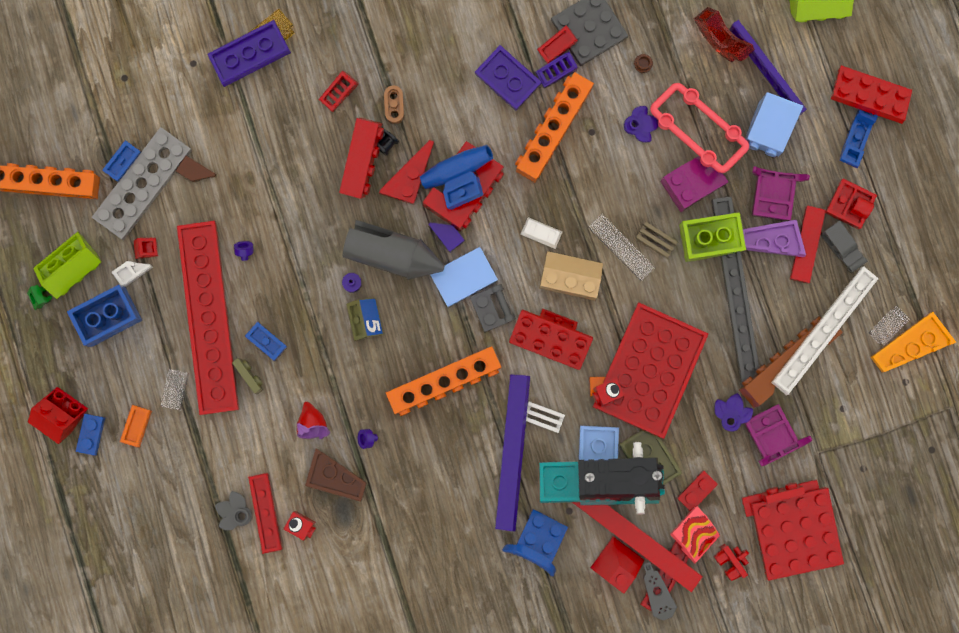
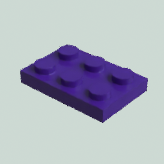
M501 45L475 71V75L515 111L542 83Z

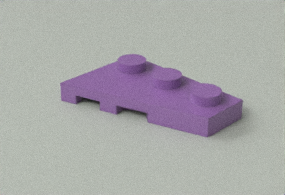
M797 220L743 229L745 246L748 251L798 257L806 256Z

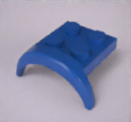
M533 509L517 544H507L503 547L502 551L531 561L553 577L556 569L552 561L568 527Z

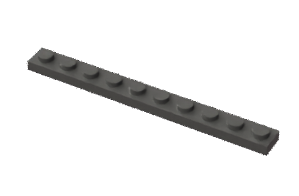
M732 197L711 200L714 216L734 213ZM741 252L722 255L720 258L740 382L742 383L749 376L753 378L757 374L755 371L759 368Z

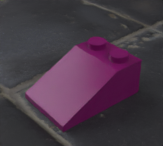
M700 156L664 176L660 182L682 213L726 185L728 180L723 173L717 172L712 167L703 166L700 162Z

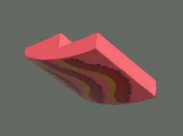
M698 506L694 507L670 533L682 546L681 550L693 563H696L720 536L712 522Z

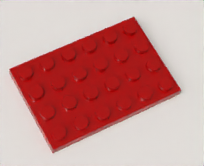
M638 302L603 381L605 383L617 378L625 396L604 406L594 402L592 408L664 439L706 342L708 333Z

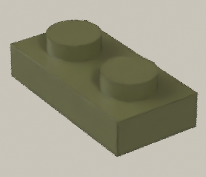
M237 358L232 362L254 394H259L264 390L261 387L263 382L257 375L254 376L251 373L252 367L246 359Z

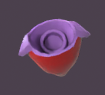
M304 402L297 422V436L302 439L316 437L323 439L327 437L330 431L327 428L323 415L310 402Z

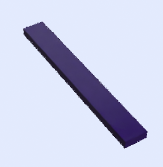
M510 374L495 527L498 530L516 531L530 376Z

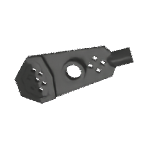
M651 562L643 564L646 571L644 581L653 616L661 620L673 617L677 606L659 572L653 570ZM655 587H659L661 590L657 595L653 592Z

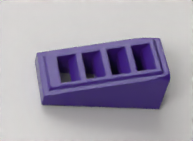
M567 52L535 71V73L542 82L543 88H546L577 72L578 67L570 52ZM565 61H567V63L569 64L570 68L567 69V67H566V65H565V63H564ZM559 64H560V66H561V68H562V70H563L562 73L560 72V70H559L558 67H557V65H559ZM551 68H553L557 76H553L550 71ZM544 72L548 74L550 78L549 81H547V79L545 78L543 74Z

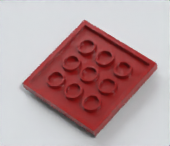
M827 487L805 491L806 495L769 504L764 501L751 503L765 575L768 581L844 564L829 489Z

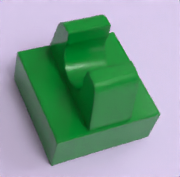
M32 286L27 292L34 310L42 308L43 305L49 303L52 299V296L44 297L42 295L43 292L47 291L43 286Z

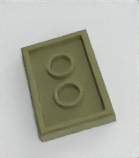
M640 430L618 444L627 458H633V443L641 442L643 458H658V464L664 465L663 485L682 474L679 466L659 437Z

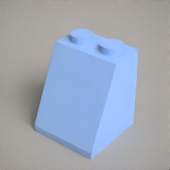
M767 92L758 102L745 137L749 142V148L752 150H762L771 157H779L786 147L803 105Z

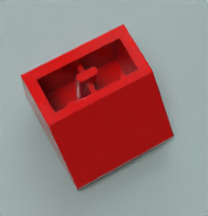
M56 387L31 408L28 423L57 444H60L72 433L88 411V408L59 387Z

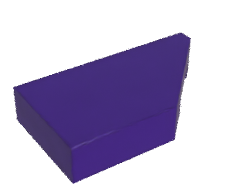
M431 222L428 224L449 252L465 241L453 225Z

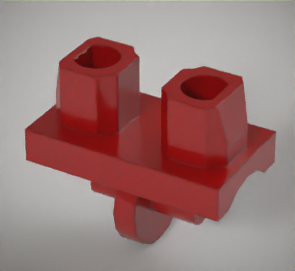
M721 545L719 547L721 550L714 555V558L720 566L727 561L730 562L732 567L724 571L728 579L733 581L739 577L745 578L748 576L739 562L741 561L744 566L749 563L745 558L749 554L747 549L741 551L736 546L733 548V551L736 553L734 555L728 545Z

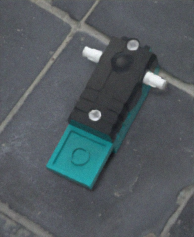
M641 442L633 443V458L539 463L540 503L580 502V505L635 504L636 514L642 515L645 514V504H659L660 496L665 494V485H663L664 465L658 464V458H643Z

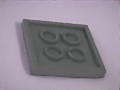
M580 0L551 18L558 32L567 25L578 39V42L569 50L580 67L628 38L627 32L606 0Z

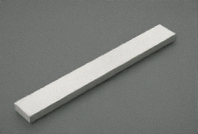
M864 266L860 268L771 383L785 395L792 391L876 283L878 278Z

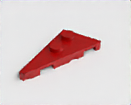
M429 140L380 189L379 194L414 205L421 185L420 176L425 173L434 141Z

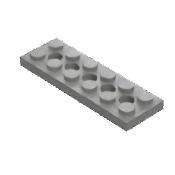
M160 127L92 218L124 241L176 173L184 157L192 152V149ZM164 149H169L170 151L167 158H161L160 156L161 151ZM152 164L158 165L156 173L149 172V167ZM141 179H146L147 185L144 188H138V181ZM129 194H134L135 201L128 204L126 197ZM118 209L124 211V215L120 219L115 218V212Z

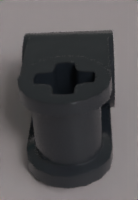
M384 129L383 137L381 140L379 139L377 147L380 148L379 151L382 154L388 156L389 150L395 144H398L399 140Z

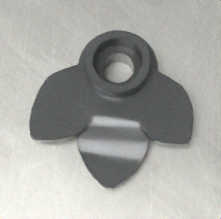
M232 491L229 501H223L215 505L217 513L223 518L218 527L223 530H233L237 526H245L252 519V513L246 507L245 498L238 492ZM241 512L246 516L244 520L239 518Z

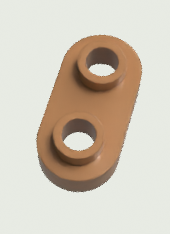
M395 85L387 87L384 92L385 117L391 124H398L404 118L403 92ZM392 94L397 95L396 99H391L390 97ZM396 112L398 113V116L396 118H393L391 116L392 113Z

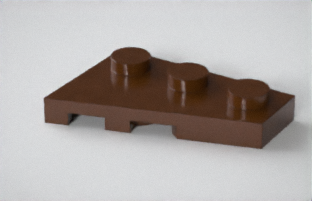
M316 448L305 486L361 502L367 482Z

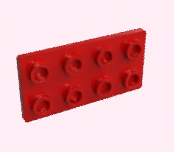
M542 308L540 316L526 310H521L509 343L580 370L593 337L577 331L578 322Z

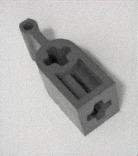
M841 221L833 224L820 234L833 253L843 261L850 273H853L868 262Z

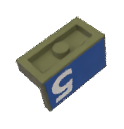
M376 298L358 299L346 304L354 341L384 335Z

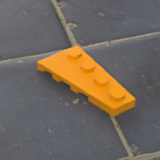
M930 312L870 358L881 372H886L957 342L935 313Z

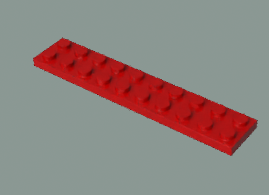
M216 221L177 226L199 415L239 410Z

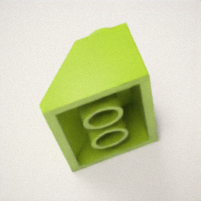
M789 0L791 14L795 21L807 22L808 20L824 21L828 18L843 19L852 16L854 0Z
M76 232L33 269L41 286L58 299L60 296L65 295L74 284L81 282L90 271L95 270L101 263V260L83 236Z

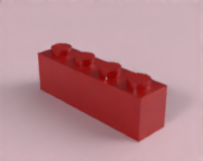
M356 118L339 193L359 199L369 194L371 184L368 183L375 171L373 162L374 158H377L380 148L377 146L379 139L381 140L384 134L383 123L365 118Z

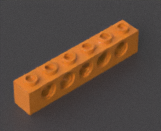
M576 72L573 73L572 77L568 76L563 84L565 86L563 92L557 93L554 99V107H549L544 115V118H546L543 125L539 123L534 132L537 135L534 140L530 139L525 147L527 150L525 155H520L516 161L517 173L536 183L594 85L593 82ZM575 92L577 97L570 98L568 93ZM564 107L568 113L560 114L558 109ZM551 123L557 124L558 129L551 130L548 127V125ZM546 139L549 144L541 146L538 141ZM531 155H537L539 157V161L531 162L529 160V157Z
M7 163V166H0V175L5 173L4 179L0 181L1 192L98 200L100 177L92 170L75 172V169L64 168L63 171L49 166H46L45 169H38L34 165H26V168L13 163ZM24 175L23 180L18 182L19 176ZM43 176L42 182L37 184V179ZM62 178V182L56 186V180ZM80 179V185L78 187H74L75 181Z
M491 346L388 391L386 395L394 414L399 413L400 416L410 413V408L414 406L421 408L428 405V400L435 398L437 401L446 397L445 393L448 391L458 392L464 389V384L470 382L473 385L482 381L480 377L485 375L492 377L498 374V369H501V365ZM476 362H483L485 370L477 372L474 369ZM460 369H464L468 373L467 378L464 380L457 378V372ZM442 377L450 379V385L446 388L439 385V380ZM424 385L432 387L430 395L422 394L421 389ZM408 392L414 394L415 398L412 403L404 401V395Z

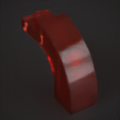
M707 7L694 18L704 38L726 60L741 62L755 50L751 43L739 39L727 28L719 11Z

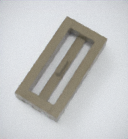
M645 222L635 238L665 258L670 256L678 241ZM647 228L648 230L652 231L653 233L668 241L672 245H668L667 243L652 235L645 229ZM642 234L657 242L661 246L665 247L666 249H668V251L665 252L664 250L657 247L650 241L646 240L642 237Z

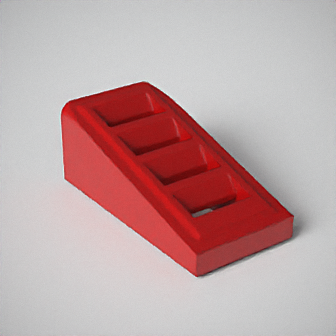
M341 71L318 100L334 112L359 83L347 72ZM343 79H345L350 85L347 86L346 84H344L342 82ZM340 85L345 91L342 92L337 86ZM334 90L336 93L340 95V97L337 98L331 92ZM328 96L335 101L334 104L327 99Z

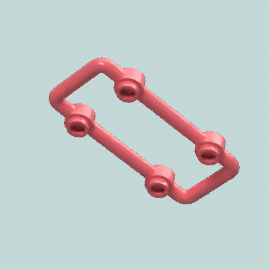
M674 83L650 107L651 114L658 119V126L663 130H670L700 156V162L705 167H712L719 173H726L749 150V142L741 135L740 127L737 125L730 126L699 99V92L696 89H687L681 83ZM676 90L683 94V101L687 105H695L722 128L728 141H737L742 146L723 166L716 161L717 156L713 151H705L677 127L671 114L661 113L658 110Z

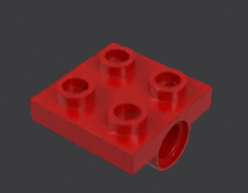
M843 178L840 180L825 213L860 230L874 208V201L877 195Z

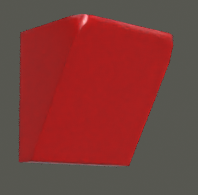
M156 237L137 238L134 240L135 259L158 256Z

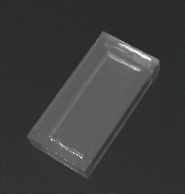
M894 306L874 326L869 334L881 346H885L910 318L898 306Z
M169 369L160 407L181 411L189 373Z

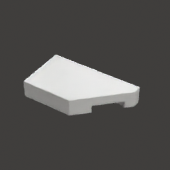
M126 261L112 271V274L120 285L127 287L153 267L150 264Z

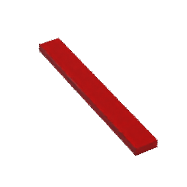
M572 502L691 593L703 576L610 506L580 505V502Z

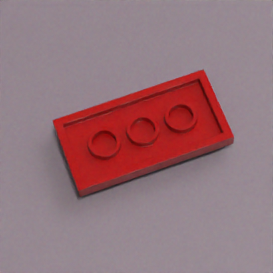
M841 65L838 69L831 100L903 124L906 120L912 89Z

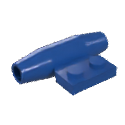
M488 145L465 150L439 162L420 176L421 183L425 189L445 185L443 194L446 206L452 210L483 196L480 179L474 172L491 161L493 153Z

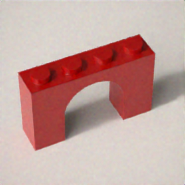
M466 141L458 153L476 147ZM492 159L474 172L480 179L483 196L450 210L446 206L444 194L433 187L423 201V206L450 225H453L457 230L466 229L472 221L470 219L474 212L477 214L483 206L481 202L484 197L488 198L493 192L492 186L494 183H499L503 178L504 166Z

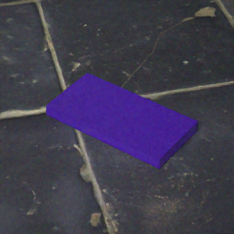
M273 20L207 55L221 84L225 87L291 52L276 22Z

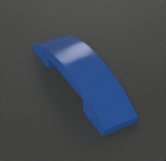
M858 109L845 139L840 161L855 168L859 167L864 154L863 149L871 128L877 120V115Z

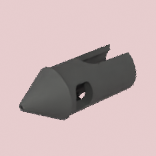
M359 220L355 221V229H349L343 248V258L405 277L407 280L443 272L445 267L422 239L412 238Z

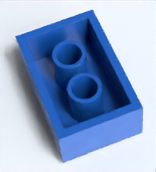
M120 284L67 311L83 345L87 347H93L143 321L126 287Z

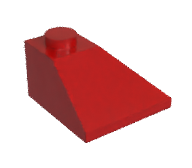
M612 537L590 568L624 594L635 580L644 559L615 537Z

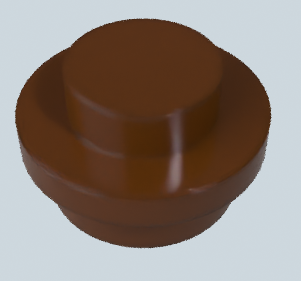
M646 54L637 56L634 61V67L640 73L649 72L653 66L652 58Z

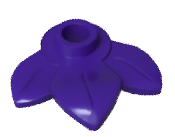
M647 106L636 107L632 111L631 116L624 121L626 133L635 135L638 141L645 143L652 141L650 132L659 127L658 119L648 115Z
M738 393L732 395L727 402L719 399L715 402V414L722 420L723 428L729 432L738 430L741 424L749 422L753 416V409L744 407L743 399ZM730 418H733L735 421L733 425L728 424Z

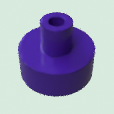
M241 241L234 244V254L241 257L242 261L248 260V256L254 253L251 242Z
M348 273L343 277L342 285L346 291L354 293L361 288L362 281L357 274Z
M362 429L358 432V444L362 449L372 448L374 442L378 440V436L373 434L370 429Z

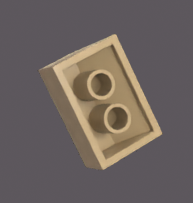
M547 251L539 289L595 301L600 287L603 263Z

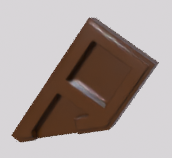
M188 156L184 157L176 170L177 173L192 182L216 176L214 172Z

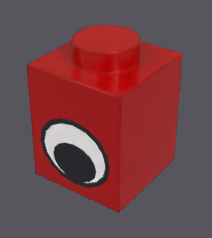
M617 378L593 388L594 392L592 393L596 404L599 403L600 406L625 396Z
M294 511L283 529L304 541L307 537H312L316 530L313 527L316 522Z

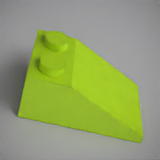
M740 212L682 221L679 225L685 262L746 251Z

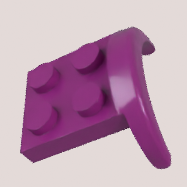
M754 166L752 173L757 176L752 216L791 221L796 182L808 181L810 175L776 172Z
M779 404L755 415L749 422L744 423L762 456V459L758 461L761 466H765L812 441L811 436L797 439Z

